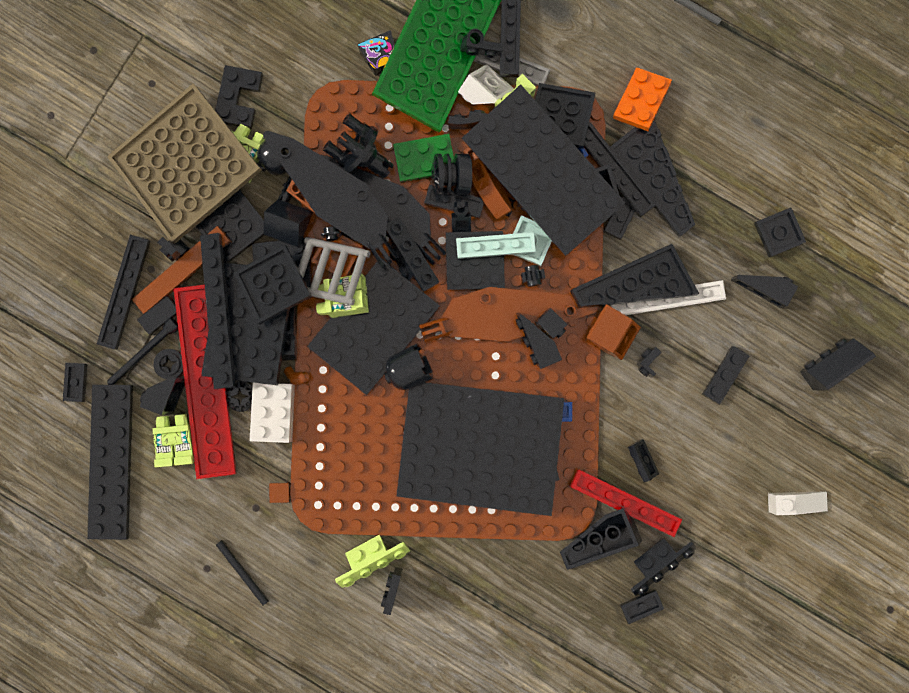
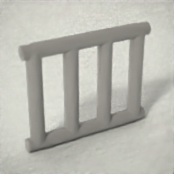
M306 237L304 240L306 246L298 267L302 277H304L313 247L323 248L311 287H307L311 296L353 306L355 303L353 298L365 259L366 257L369 258L370 251ZM334 250L341 253L328 292L318 290L330 252ZM348 254L356 255L358 258L346 295L335 294Z

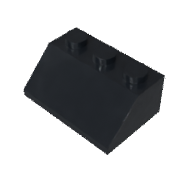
M842 338L835 343L836 347L821 352L819 354L820 358L815 361L813 359L804 364L805 368L800 373L812 390H829L875 358V354L854 338Z

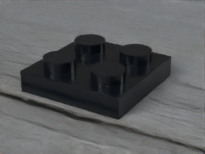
M791 207L754 223L769 258L806 243Z
M395 567L394 572L390 571L386 583L389 591L385 590L381 607H384L383 614L391 615L402 568Z

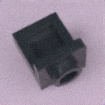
M648 347L641 354L643 358L637 363L640 367L638 370L645 377H654L656 375L649 365L662 353L657 347L651 349Z

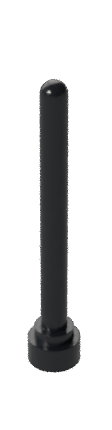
M172 317L168 318L164 322L163 329L107 380V384L114 385L168 334L179 331L178 322Z

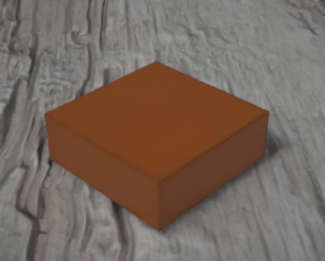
M290 482L269 483V502H290Z

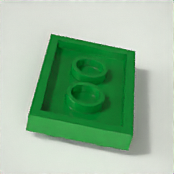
M449 134L393 144L400 183L431 177L435 154H442V157H444V154H449L451 162H453L454 156Z

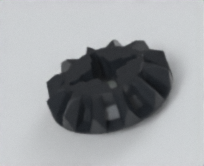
M174 349L160 351L153 363L156 374L163 379L180 376L183 371L181 353ZM168 358L170 361L176 362L171 366V370L169 367H162V365L168 363Z
M235 382L236 387L227 389V405L234 411H247L252 407L253 386L247 382ZM239 391L243 395H248V397L242 399L241 405L239 399L233 398V396L239 394Z

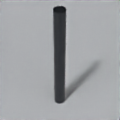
M222 540L216 544L217 548L262 606H264L269 600Z

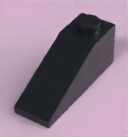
M737 275L731 279V281L779 308L789 305L798 288L797 285L793 284L794 281L787 277Z

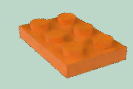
M636 67L613 115V119L649 132L669 90L672 79Z

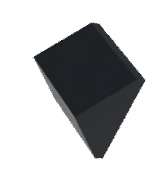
M278 199L264 211L263 234L299 248L313 212Z

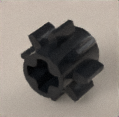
M539 265L525 267V272L521 274L522 283L527 282L528 287L541 285V280L545 279L544 269L539 270Z

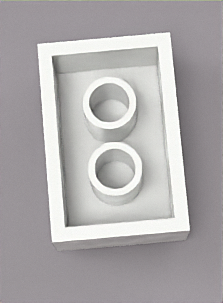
M253 383L250 441L292 442L295 385L278 384L276 386Z

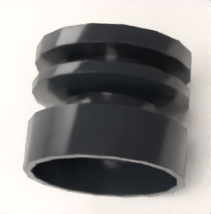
M442 154L434 155L431 178L436 195H441L442 191H444L445 195H449L451 186H453L456 195L470 194L472 187V161L470 154H455L453 162H451L449 154H444V157H442Z

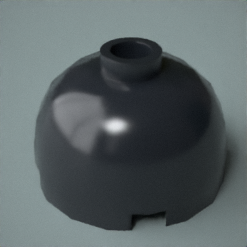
M264 140L257 150L259 159L257 164L263 172L267 170L270 174L276 176L287 173ZM284 150L282 155H287V152Z

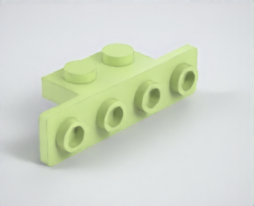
M378 535L345 553L352 570L336 578V583L342 588L352 586L358 579L366 578L373 571L388 566L391 561L403 558L406 553L410 552V549L402 542L387 550L382 537Z

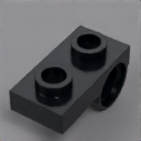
M472 29L463 37L460 52H466L470 56L480 54L484 55L485 58H495L503 52V44L484 41L483 33L478 29ZM470 37L475 40L476 44L471 42Z
M162 237L157 242L162 246L159 250L172 262L174 260L177 261L190 250L181 239L173 244L170 240L167 241Z

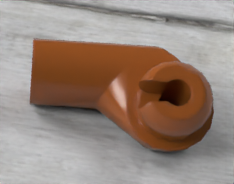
M292 367L284 369V374L293 385L304 384L310 380L308 372H295Z

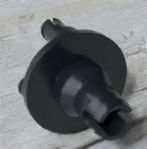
M351 113L347 114L342 123L352 129L356 137L353 139L344 131L340 135L347 141L338 137L337 142L347 148L346 150H341L329 140L324 145L323 151L336 159L335 162L341 165L340 168L348 173L357 166L367 167L379 175V177L386 178L390 173L387 169L389 167L393 168V164L376 149L374 142L378 129L367 125L365 122H360Z

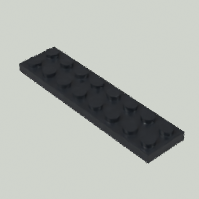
M92 385L87 539H129L133 385Z

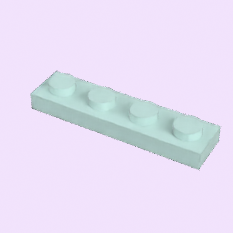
M534 232L456 238L458 259L536 252Z

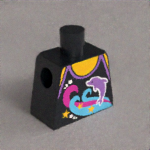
M391 30L357 44L361 56L375 76L382 73L393 50L394 41Z

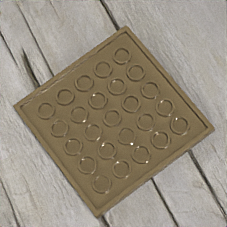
M195 84L190 85L107 156L173 244L178 242L262 171Z

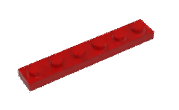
M577 469L569 486L617 510L625 508L631 517L675 537L682 519Z

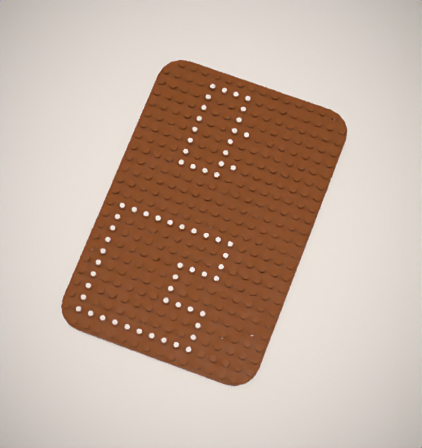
M340 80L329 82L319 88L307 105L304 145L319 155L329 157L332 156L323 151L324 145L329 140L341 150H346L347 148L338 143L337 139L341 137L347 141L340 135L344 131L353 139L356 137L355 132L342 123L349 113L360 122H365L367 125L377 128L378 134L374 142L376 149L393 164V168L389 167L387 169L390 171L389 175L383 179L403 186L430 214L431 237L446 251V232H452L451 213L454 212L424 204L429 184L433 185L431 177L400 183L393 144L449 134L453 156L455 154H465L464 150L468 148V145L462 140V137L472 128L448 129L449 116L459 114L469 118V111L474 112V110H482L489 114L495 108V103L471 104L458 93L442 130L437 132L371 95L377 81ZM535 86V87H536V90H535L534 100H535V98H536L538 86ZM594 99L590 122L605 140L606 124L604 113L597 100ZM588 153L586 159L595 169L599 168L598 164ZM356 167L371 174H374L376 176H379L367 167ZM472 182L469 195L481 198ZM505 188L507 196L509 198L514 199V197ZM517 201L513 204L514 209L510 217L503 216L500 219H496L484 203L480 219L471 217V232L503 231V235L513 234L521 215L531 220L533 219L526 211L521 210V207H517ZM304 204L301 205V208L310 210ZM313 212L303 238L309 237L323 240V236H321V233H324L323 228L331 227L332 225L317 217ZM603 223L590 234L587 241L581 242L566 256L551 242L541 267L539 266V270L544 269L545 279L541 280L542 284L538 286L528 287L527 282L522 283L521 277L522 272H525V267L536 264L515 255H504L505 288L572 295L570 292L572 289L602 276ZM386 237V240L391 245L393 242L389 237ZM432 243L430 246L439 254L441 259L438 261L427 249L424 251L435 262L432 266L426 259L438 278L439 283L426 291H422L415 278L410 280L412 284L440 305L428 322L441 318L453 298L478 291L447 290L446 254L442 255ZM362 245L363 249L370 251V249ZM384 245L383 248H384V250L386 251V253L389 255V250H388L387 247ZM316 246L313 247L311 260L318 249ZM377 250L378 255L387 262L381 252ZM371 251L369 258L366 257L361 272L364 276L377 262ZM392 260V263L389 265L400 273L399 266ZM311 262L313 281L317 265ZM355 262V264H354L353 268L351 269V271H350V273H349L348 276L352 275V273H353V271H354V268H355V265H356V262ZM324 270L320 285L323 284L324 279H332L333 274ZM312 296L298 304L295 372H308L310 375L308 382L295 385L290 496L292 508L300 522L313 531L326 534L544 541L572 539L587 529L594 519L597 500L569 486L577 469L598 478L601 349L586 337L598 319L602 306H597L598 310L593 314L566 322L568 325L565 327L566 331L559 338H551L556 343L562 360L542 369L537 365H533L530 358L532 354L531 349L525 346L522 337L505 342L446 336L425 343V339L442 334L440 330L422 336L421 332L439 327L438 323L422 328L406 347L407 349L415 344L421 346L422 350H419L422 357L426 355L432 369L430 374L434 377V379L426 383L564 398V402H572V422H562L557 462V472L560 480L555 481L552 516L396 497L409 389L398 390L392 383L388 384L383 375L369 394H364L307 347L331 318L329 315H319L316 311L317 303L325 302V299ZM569 307L567 308V313L571 315L573 310Z

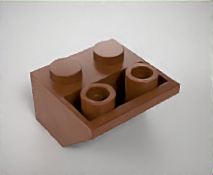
M606 304L586 338L603 352L622 360L641 327L631 318Z

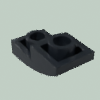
M474 110V112L469 111V118L459 114L449 116L448 129L473 128L487 114L482 110Z

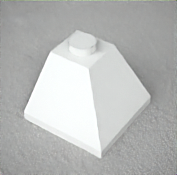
M486 64L469 74L458 92L471 104L495 103L499 98L502 99L506 93L512 92L514 88Z

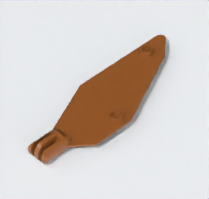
M487 287L453 298L441 318L421 324L419 327L421 329L436 323L439 324V327L421 332L422 336L441 330L442 334L425 339V343L446 336L508 342L525 336L523 329L519 330L515 319H518L516 314L518 312L542 330L535 321L548 308H551L565 322H569L597 312L598 307L579 308L572 295ZM569 307L573 310L571 315L567 313V308Z

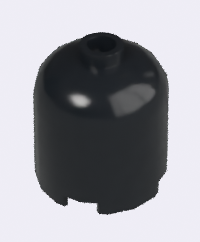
M415 344L387 360V372L384 373L388 384L392 383L398 390H407L434 379L430 374L432 369L426 355L422 357L419 350H422L419 344Z

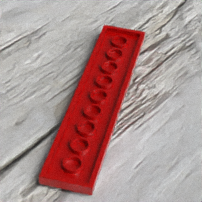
M205 285L173 288L196 480L237 474L229 407L227 405L228 399L226 397L227 390L214 389L213 378L201 376L209 331Z

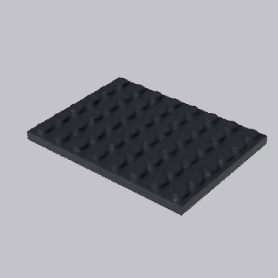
M426 382L410 388L396 497L552 516L564 398Z

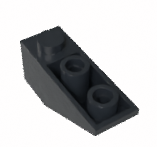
M516 313L518 319H515L519 330L523 329L525 336L522 338L525 346L531 349L532 354L530 358L533 365H537L542 369L561 361L562 358L556 343L521 313Z

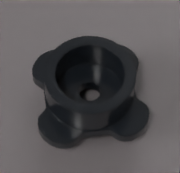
M333 226L323 228L324 233H321V236L326 238L327 241L338 240V237L342 236L341 232Z

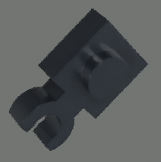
M454 202V213H451L452 232H471V212H468V202H465L463 208L457 207V202Z

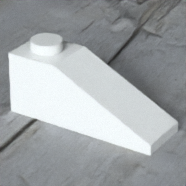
M827 492L768 493L769 512L775 515H798L828 511Z

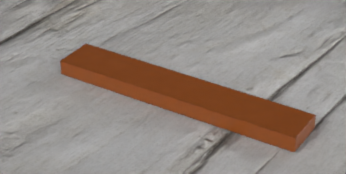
M216 226L208 233H220L222 235L223 248L231 242L219 226ZM201 241L195 244L132 299L143 314L174 291L173 288H178L203 266Z

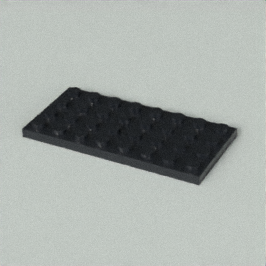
M521 84L462 137V140L565 256L625 204L621 197Z

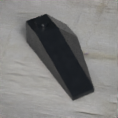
M625 508L604 515L561 550L560 554L566 569L569 570L637 547L642 542V538L635 522Z

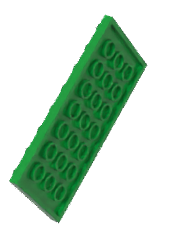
M416 0L371 95L431 129L440 132L475 56L467 55L466 52H460L462 39L472 29L480 30L485 36L501 0ZM470 37L471 42L476 44L475 40Z

